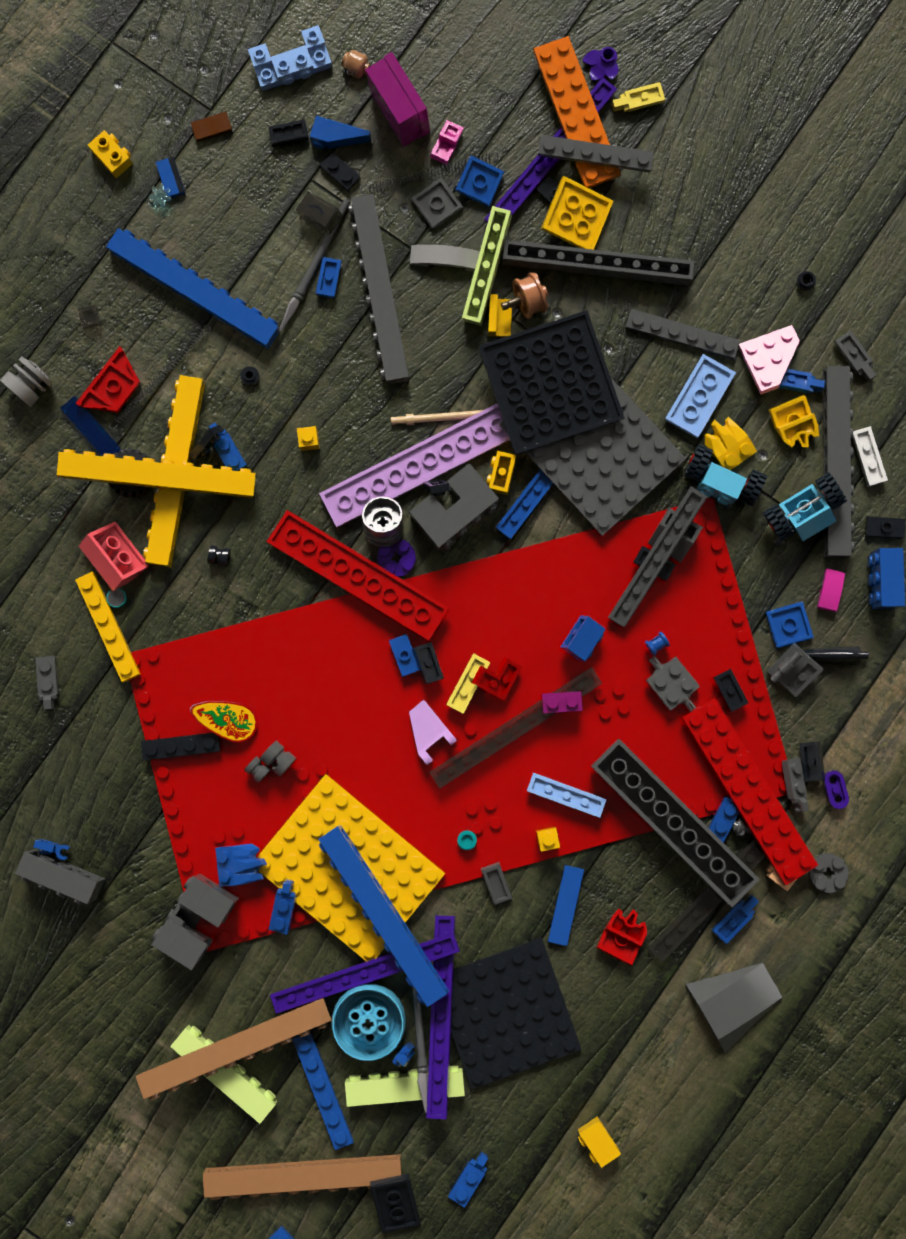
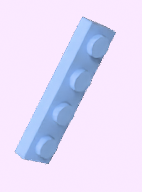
M536 773L532 774L527 788L528 792L599 818L607 800Z

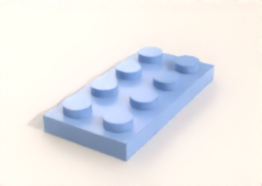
M703 354L665 420L693 437L698 438L736 372Z

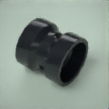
M211 545L207 563L212 565L217 563L222 567H227L231 549H219L217 546Z

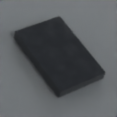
M409 1173L370 1182L382 1233L421 1225Z

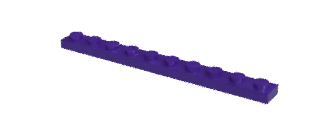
M603 77L590 92L598 113L617 92V88ZM562 127L553 137L566 139ZM537 155L495 207L510 210L513 216L560 159ZM490 213L484 219V222H486L487 224Z
M435 915L434 938L452 932L455 934L456 916ZM454 954L433 961L434 968L449 989V992L431 1004L426 1118L447 1119Z
M454 932L419 943L430 962L460 952ZM391 953L270 994L275 1012L279 1013L403 970H399L395 964L396 958Z

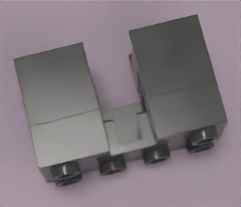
M470 463L447 481L451 493L458 500L450 508L445 510L434 495L430 494L409 511L412 520L439 552L442 549L444 552L453 545V540L468 531L467 527L472 523L474 525L477 524L485 514L491 515L497 510L499 498Z
M202 874L193 875L187 880L184 885L186 890L179 896L177 907L169 912L165 924L160 929L158 928L152 936V939H154L151 944L152 946L190 970H193L199 964L213 939L195 928L200 918L202 917L216 927H219L221 923L225 922L239 900V897L220 887Z

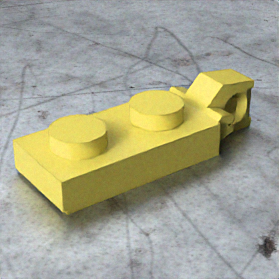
M658 82L625 91L624 94L620 95L619 99L613 100L611 104L613 112L622 109L624 112H630L664 103L665 97L661 83Z

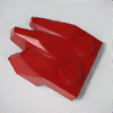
M618 909L604 928L596 949L631 966L647 935L646 923L636 924L638 913L634 909L625 918L623 917V912Z

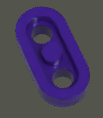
M833 770L826 772L823 784L829 804L836 809L845 808L849 803V796L843 775ZM832 776L835 778V783L833 784L830 783ZM837 795L840 796L838 803L835 801V796Z

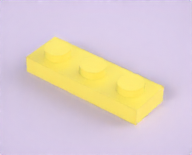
M473 653L446 705L464 713L478 687L471 682L479 667L483 666L487 669L490 662Z

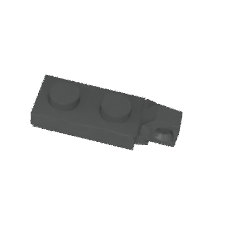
M851 330L834 341L836 347L858 376L862 375L867 382L875 378L876 374L872 370L874 366L873 360Z
M56 656L36 657L39 700H43L44 710L54 709V699H58L59 694Z
M800 758L783 760L782 767L787 796L793 803L794 812L808 811Z

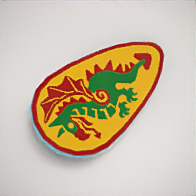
M206 701L195 704L190 708V713L201 726L231 742L240 743L247 741L257 729L256 714L251 708L243 704Z

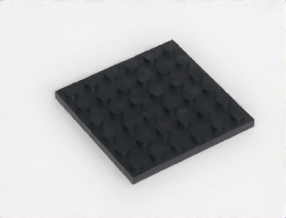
M588 310L478 346L515 455L624 420L625 418Z
M542 937L454 968L451 1033L471 1090L582 1050Z

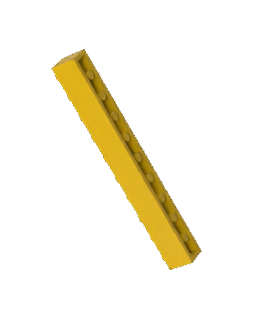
M180 375L179 380H176V399L173 398L171 404L173 415L168 420L170 431L169 436L166 435L164 446L166 447V452L161 457V463L162 460L174 461V464L182 465V462L191 463L192 457L189 454L194 447L205 382L201 378ZM159 488L155 492L154 503H156V506L150 516V521L153 522L151 529H148L147 532L149 543L148 548L145 547L143 554L146 563L171 568L185 491Z
M64 449V452H59L58 478L253 498L256 473H251L250 469L232 471L231 467L221 466V469H213L212 465L207 464L195 467L193 463L182 462V465L174 464V461L162 460V463L154 462L155 459L143 458V461L135 460L133 456H123V459L115 458L114 454L95 456L96 453L84 451L83 454H76L75 450Z

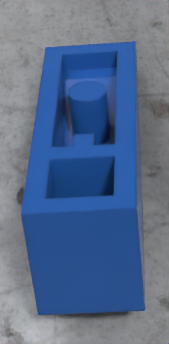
M320 116L315 117L310 133L311 144L320 149L366 143L371 140V134L368 130Z

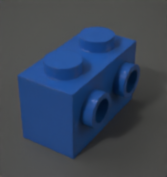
M580 615L560 647L577 660L586 661L592 656L595 645L602 640L606 629L589 616Z

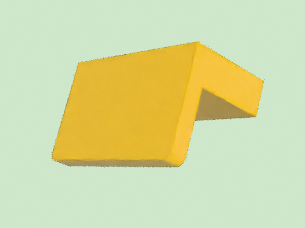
M490 294L488 336L507 337L511 335L512 308L509 307V309L503 311L501 303L511 299H498V294Z

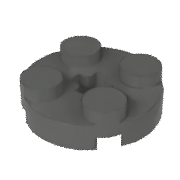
M823 853L815 857L818 866L808 871L810 882L817 889L827 893L836 892L843 888L848 879V868L844 860L831 853ZM828 867H830V870L833 871V874L830 876V878H827L826 875H823V872L826 871Z

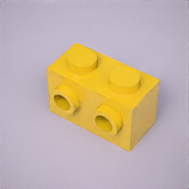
M104 130L88 144V147L115 178H118L133 165L130 160L131 154L125 147L121 149L118 146L119 141L112 133L108 135Z
M497 451L496 456L492 457L490 467L493 468L492 475L488 474L486 484L494 493L508 496L516 455Z
M598 1116L578 1129L580 1134L578 1139L583 1147L587 1146L591 1151L589 1156L594 1164L599 1163L602 1168L621 1155L619 1148Z

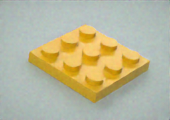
M563 176L541 230L578 248L594 250L613 200Z

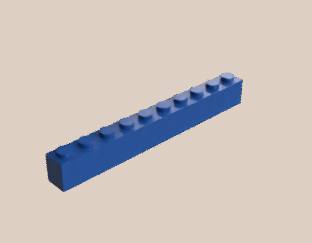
M117 229L106 246L110 253L264 348H270L279 334L278 323L270 317L268 319L261 316L262 313L256 308L252 307L250 309L246 307V303L241 299H233L225 289L220 288L219 290L215 288L214 283L207 278L202 280L198 277V273L190 268L186 270L176 259L173 258L171 261L160 249L155 251L150 248L151 245L145 240L141 239L139 241L134 238L135 235L129 230Z
M342 825L335 827L319 838V847L323 853H327L331 858L330 864L335 870L338 869L342 875L340 878L346 887H350L353 892L351 893L352 898L357 904H361L363 915L374 924V932L385 941V949L396 958L395 964L399 970H403L407 975L405 977L406 981L411 987L414 986L418 992L416 995L422 1004L425 1003L428 1007L445 996L449 989Z

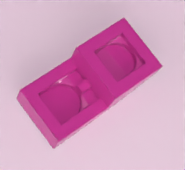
M447 120L439 134V139L431 152L430 158L447 165L464 128Z
M828 568L825 570L817 608L836 613L845 578L844 572Z

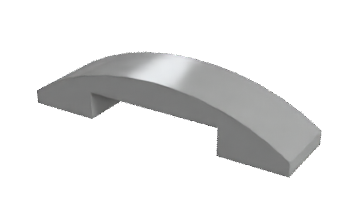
M411 245L409 264L426 267L428 265L465 268V271H475L480 251L446 245Z

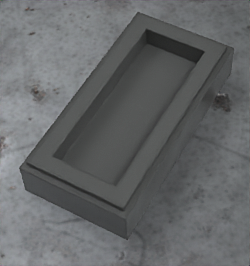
M497 862L481 868L494 905L512 899L500 863Z

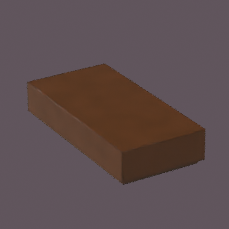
M226 111L191 122L197 142L232 131Z

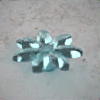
M161 183L159 189L152 187L154 194L148 197L154 200V207L160 202V205L164 208L165 201L172 200L167 195L171 189L167 188L164 190V185Z

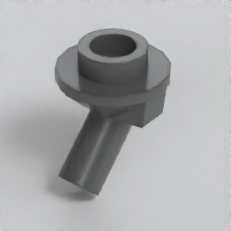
M739 817L738 821H734L732 832H736L737 837H743L744 832L753 836L743 818Z

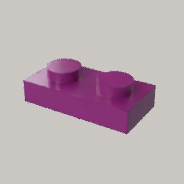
M581 691L542 694L543 713L582 711Z

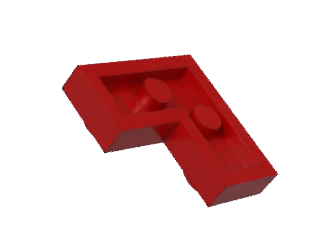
M504 657L496 673L480 666L471 683L505 701L522 666Z

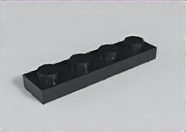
M214 733L141 741L143 760L221 751L220 736Z

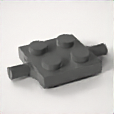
M655 656L652 657L649 662L656 670L645 682L666 708L671 711L678 704L683 703L689 712L695 709L696 706L689 698L700 686L675 656L668 663L661 664Z

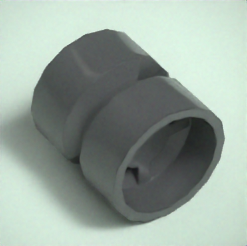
M276 740L263 753L260 760L267 766L271 765L272 770L281 777L297 758L289 751L285 752V747Z

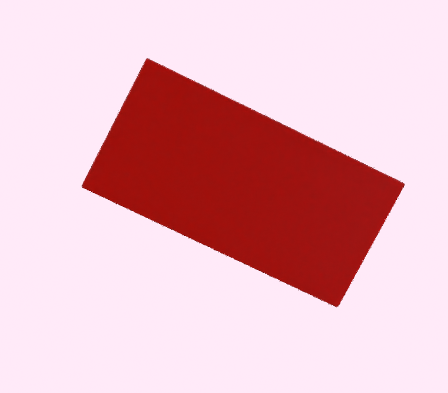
M707 498L693 519V522L703 528L681 563L671 557L668 558L669 561L676 564L668 580L665 582L656 577L625 628L609 619L608 616L639 569V566L633 564L642 546L651 550L652 546L647 543L668 509L617 522L603 536L595 529L404 579L405 582L449 608L430 641L420 637L352 594H347L131 652L141 675L131 679L130 682L145 741L212 733L201 726L190 713V708L201 702L224 701L243 704L251 708L257 718V729L247 741L240 743L231 742L220 737L221 751L150 760L183 892L186 890L184 885L187 880L193 875L196 876L198 874L204 875L219 885L215 849L217 847L254 844L260 848L256 854L257 858L325 774L445 872V875L432 891L484 877L481 868L497 862L500 863L502 871H507L654 831L590 767L617 739H620L698 818L714 815L724 796L729 797L681 719V717L690 713L689 710L682 703L669 711L645 682L656 670L649 662L654 656L648 650L645 641L652 640L658 636L659 632L666 636L670 646H665L657 652L655 657L661 664H665L675 656L700 686L689 698L692 703L698 708L715 698L775 796L787 795L782 761L787 760L714 500ZM580 615L589 616L606 629L602 640L595 645L592 656L586 661L577 660L560 647ZM407 634L412 648L432 642L444 679L424 685L420 671L402 677L389 640ZM473 653L489 661L490 664L487 669L493 673L497 672L504 657L522 666L505 701L477 687L464 713L446 705ZM728 669L732 670L748 701V704L732 712L728 709L713 680V677ZM581 691L582 711L543 713L542 694ZM423 700H425L457 740L454 744L450 745L446 738L443 737L430 747L426 752L433 761L428 765L418 754L409 711ZM277 740L285 747V752L289 751L297 759L281 777L272 770L270 765L271 771L260 783H257L254 780V776L247 774L244 769L256 756L260 758ZM536 773L607 799L601 817L599 818L528 792L527 788L532 774ZM555 827L560 848L540 851L536 831ZM469 830L476 835L477 843L473 849L464 850L458 845L457 839L462 831ZM264 875V879L255 883L223 886L224 889L239 897V900L225 922L221 923L219 927H216L202 917L200 918L195 928L213 939L207 951L278 933L269 930L276 893L279 888ZM295 903L290 929L318 922L301 906Z

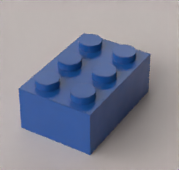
M879 548L870 552L867 564L870 567L871 573L868 576V585L871 586L869 605H872V610L904 607L903 548Z

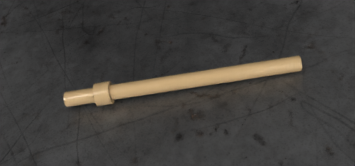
M483 410L425 415L406 414V416L391 417V425H414V423L467 419Z

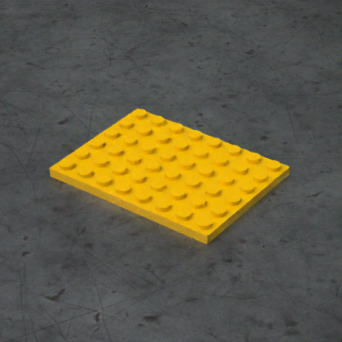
M325 774L258 855L257 858H264L267 865L259 868L258 871L281 889L286 879L294 881L292 892L296 893V903L365 961H369L378 957L385 948V941L374 932V924L363 915L361 904H357L352 898L351 893L353 892L349 886L346 887L341 881L340 877L342 875L338 869L335 870L330 864L331 858L327 853H323L319 847L320 841L318 839L335 827L342 825L404 922L414 913L445 875V872Z

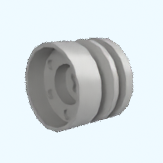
M21 356L19 361L25 366L20 368L15 363L13 366L19 373L15 375L8 371L0 381L32 407L39 399L34 390L37 388L45 392L46 390L40 385L43 381L49 387L52 382L46 373L35 363Z

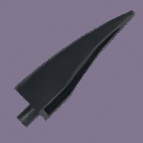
M859 646L803 650L816 663L859 665L861 659H869V652H861Z

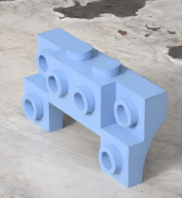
M319 25L301 31L305 42L304 46L270 57L266 43L248 49L262 91L282 84L288 85L293 83L294 80L306 79L314 73L332 68V62Z

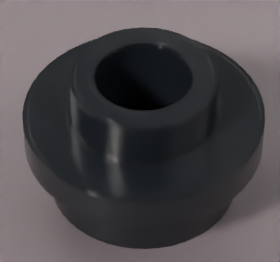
M804 271L797 277V285L802 290H810L816 284L815 275L809 271ZM803 279H808L809 284H805Z
M248 366L241 371L240 377L244 384L252 386L259 381L260 375L256 368ZM248 373H253V377L250 379L246 376Z

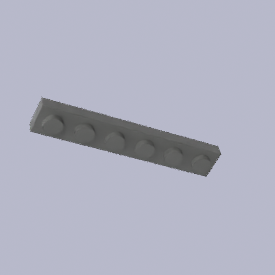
M541 135L538 156L648 173L651 172L654 154L651 151Z
M634 309L630 310L625 327L629 330L733 360L735 359L740 340Z

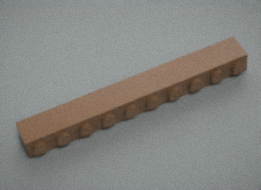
M321 998L147 1070L135 1077L143 1099L149 1098V1101L160 1097V1092L168 1090L169 1093L180 1088L179 1084L187 1082L189 1085L198 1081V1076L206 1074V1077L217 1073V1068L219 1067L230 1068L236 1065V1060L241 1058L244 1061L255 1057V1052L262 1050V1053L274 1049V1044L279 1042L281 1045L287 1044L292 1041L291 1037L299 1035L300 1038L310 1034V1029L315 1027L318 1030L329 1026L328 1022L332 1020L324 999Z
M401 1154L206 1168L203 1172L204 1198L210 1197V1200H218L222 1196H229V1198L235 1199L240 1198L241 1195L258 1197L263 1193L276 1196L281 1194L280 1192L298 1194L300 1191L306 1190L309 1193H316L320 1189H328V1191L333 1192L338 1191L339 1188L357 1190L362 1186H367L368 1189H371V1181L402 1175Z

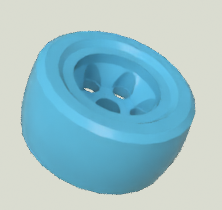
M365 983L349 989L340 997L332 1014V1031L337 1044L346 1054L363 1061L381 1059L390 1054L402 1040L406 1028L405 1011L400 999L393 991L376 983ZM364 1004H370L371 1009L369 1011L364 1010ZM383 1010L385 1015L379 1017L377 1011ZM354 1012L359 1014V1018L356 1020L351 1016ZM366 1019H370V1022L373 1021L374 1025H371L369 1028L363 1023L366 1022ZM379 1025H385L386 1030L380 1032L378 1029ZM358 1027L361 1031L360 1034H356L353 1029ZM373 1034L374 1038L367 1039L366 1035Z

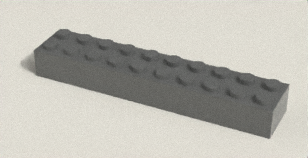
M617 739L590 766L728 906L733 907L760 880L620 739Z

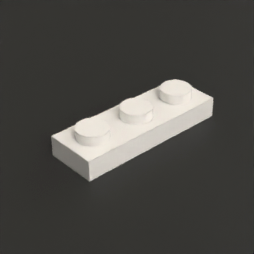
M871 426L853 431V442L867 486L888 481Z

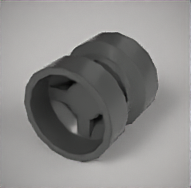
M258 756L248 764L244 771L247 774H252L254 780L260 783L271 771V768L261 764L262 761Z

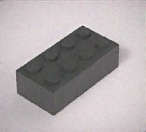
M36 849L24 852L15 873L20 876L19 879L28 883L33 881L38 883V887L41 889L49 890L50 888L55 890L56 895L67 898V896L74 898V902L80 905L96 901L105 881L103 877L50 855L40 853Z

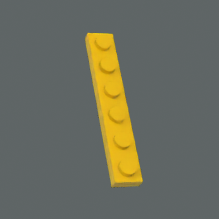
M92 571L76 579L75 581L121 682L125 683L141 675L95 573Z

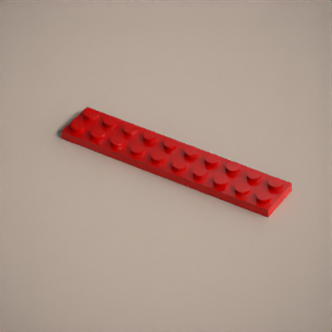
M286 510L266 541L271 546L427 641L431 640L449 611L447 606Z
M716 699L709 700L681 717L783 885H788L818 866V863Z

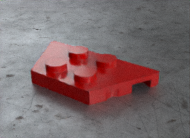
M118 347L75 403L78 407L119 413L141 384L122 347Z

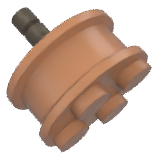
M529 273L527 278L522 280L514 279L512 286L515 298L501 303L503 311L518 305L522 314L527 319H531L535 313H545L549 309L546 297H548L547 289L545 286H541L536 273Z

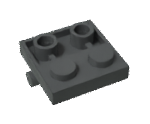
M793 643L767 672L772 675L771 680L773 682L781 683L790 693L797 697L823 671V668L799 646Z

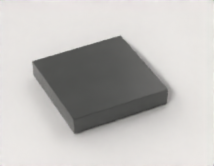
M442 177L411 198L412 203L432 230L463 209V206Z

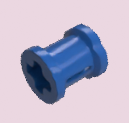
M659 632L658 636L652 640L645 641L648 650L653 656L657 655V652L665 646H670L668 639L662 632Z

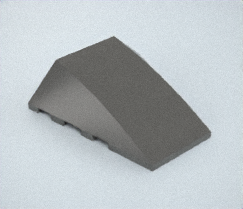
M763 963L686 984L712 1028L724 1053L782 998Z

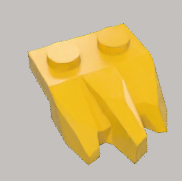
M805 395L768 410L776 431L789 446L793 447L797 440L801 447H809L808 436L811 434L813 437H819L818 423L815 414L811 413Z
M727 417L725 426H721L714 419L711 424L714 434H705V446L713 450L711 456L715 457L721 467L731 471L757 452L748 435L732 419Z

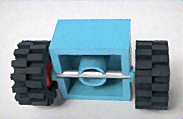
M698 444L690 458L684 475L696 481H699L701 478L697 489L708 497L713 496L717 498V502L720 504L731 505L738 499V501L752 507L764 487L767 475L753 469L748 478H745L713 462L710 464L708 462L713 450Z
M829 472L815 480L821 493L811 484L780 503V508L775 504L763 512L768 524L780 541L795 534L793 529L801 540L805 541L836 522L831 509L834 510L847 502V499L839 484H837Z

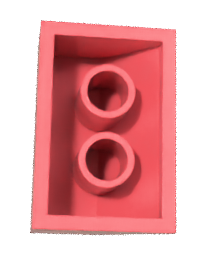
M112 522L87 534L79 545V548L113 591L128 584L149 567V564L145 562L143 556L116 522Z

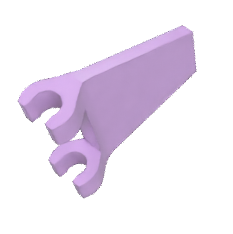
M425 700L409 711L418 754L428 765L433 761L426 752L430 747L443 737L446 738L450 745L454 744L457 740Z

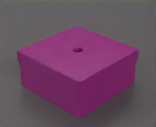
M392 52L365 69L371 95L403 147L419 137L430 133L427 107Z

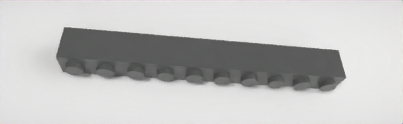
M374 195L351 198L352 205H349L350 216H355L356 223H352L354 235L358 234L359 241L355 242L357 252H361L363 258L359 259L361 271L365 270L366 277H363L364 289H369V295L366 296L368 307H372L373 313L369 315L371 325H375L377 331L373 332L375 344L379 343L380 350H377L378 362H383V368L380 369L382 380H386L387 385L409 381Z
M505 240L502 265L685 286L690 285L694 270V261L510 240Z
M826 366L823 369V381H825L823 389V475L829 472L843 491L847 502L834 510L831 509L836 522L824 528V558H847L852 556L854 552V542L851 541V534L854 533V523L851 522V515L854 513V505L851 504V496L854 494L851 477H853L854 468L851 466V458H853L854 451L853 447H851L853 428H850V421L853 420V410L850 409V402L853 400V391H850L853 373L850 372V366Z

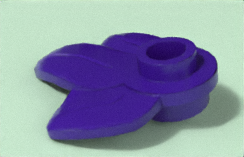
M605 47L601 51L592 50L582 60L585 64L591 66V80H600L605 75L613 80L618 74L617 53L611 47ZM609 55L611 59L607 60L604 57Z

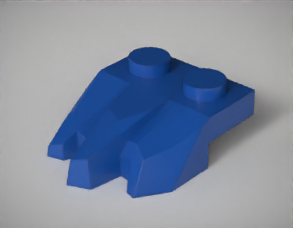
M254 844L215 848L220 887L255 883L264 879L263 875L258 872V869L267 865L264 858H256L260 848Z

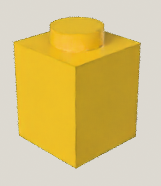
M316 426L297 428L298 443L301 451L320 449Z
M555 827L536 831L540 851L560 848Z

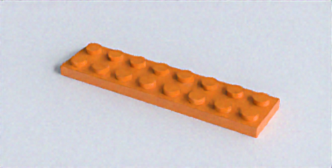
M569 36L533 48L534 56L566 139L610 145ZM575 162L583 185L587 188L621 176L619 168Z

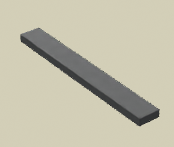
M692 486L689 488L608 616L609 619L625 628L708 496Z

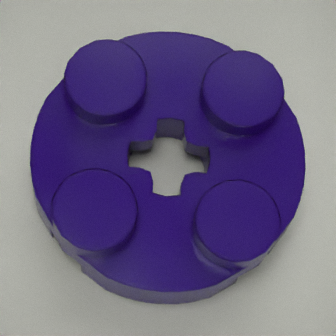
M401 539L393 546L380 547L377 557L379 566L397 577L407 575L416 562L413 547L407 541ZM394 553L402 555V558L399 559L400 563L391 560V557H394Z

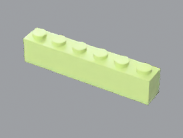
M492 206L462 316L464 322L479 326L483 324L512 218L510 210Z
M188 1025L170 1047L180 1056H183L214 1042L202 1037L201 1031L195 1026L191 1027ZM239 1064L227 1069L224 1066L217 1068V1073L206 1077L259 1124L277 1103L276 1096L270 1090L265 1091L260 1086L261 1083L254 1077L250 1078L246 1074V1070Z
M450 1066L448 1098L465 1096L463 1068ZM417 1069L408 1070V1073L400 1074V1071L388 1072V1075L371 1073L369 1077H361L358 1074L350 1075L345 1081L347 1107L422 1100L417 1083L419 1074Z

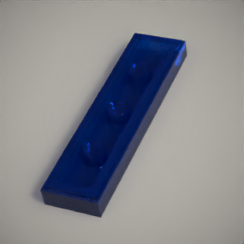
M75 396L60 407L102 456L103 454L120 452V446L86 408L78 407L75 404L78 401Z

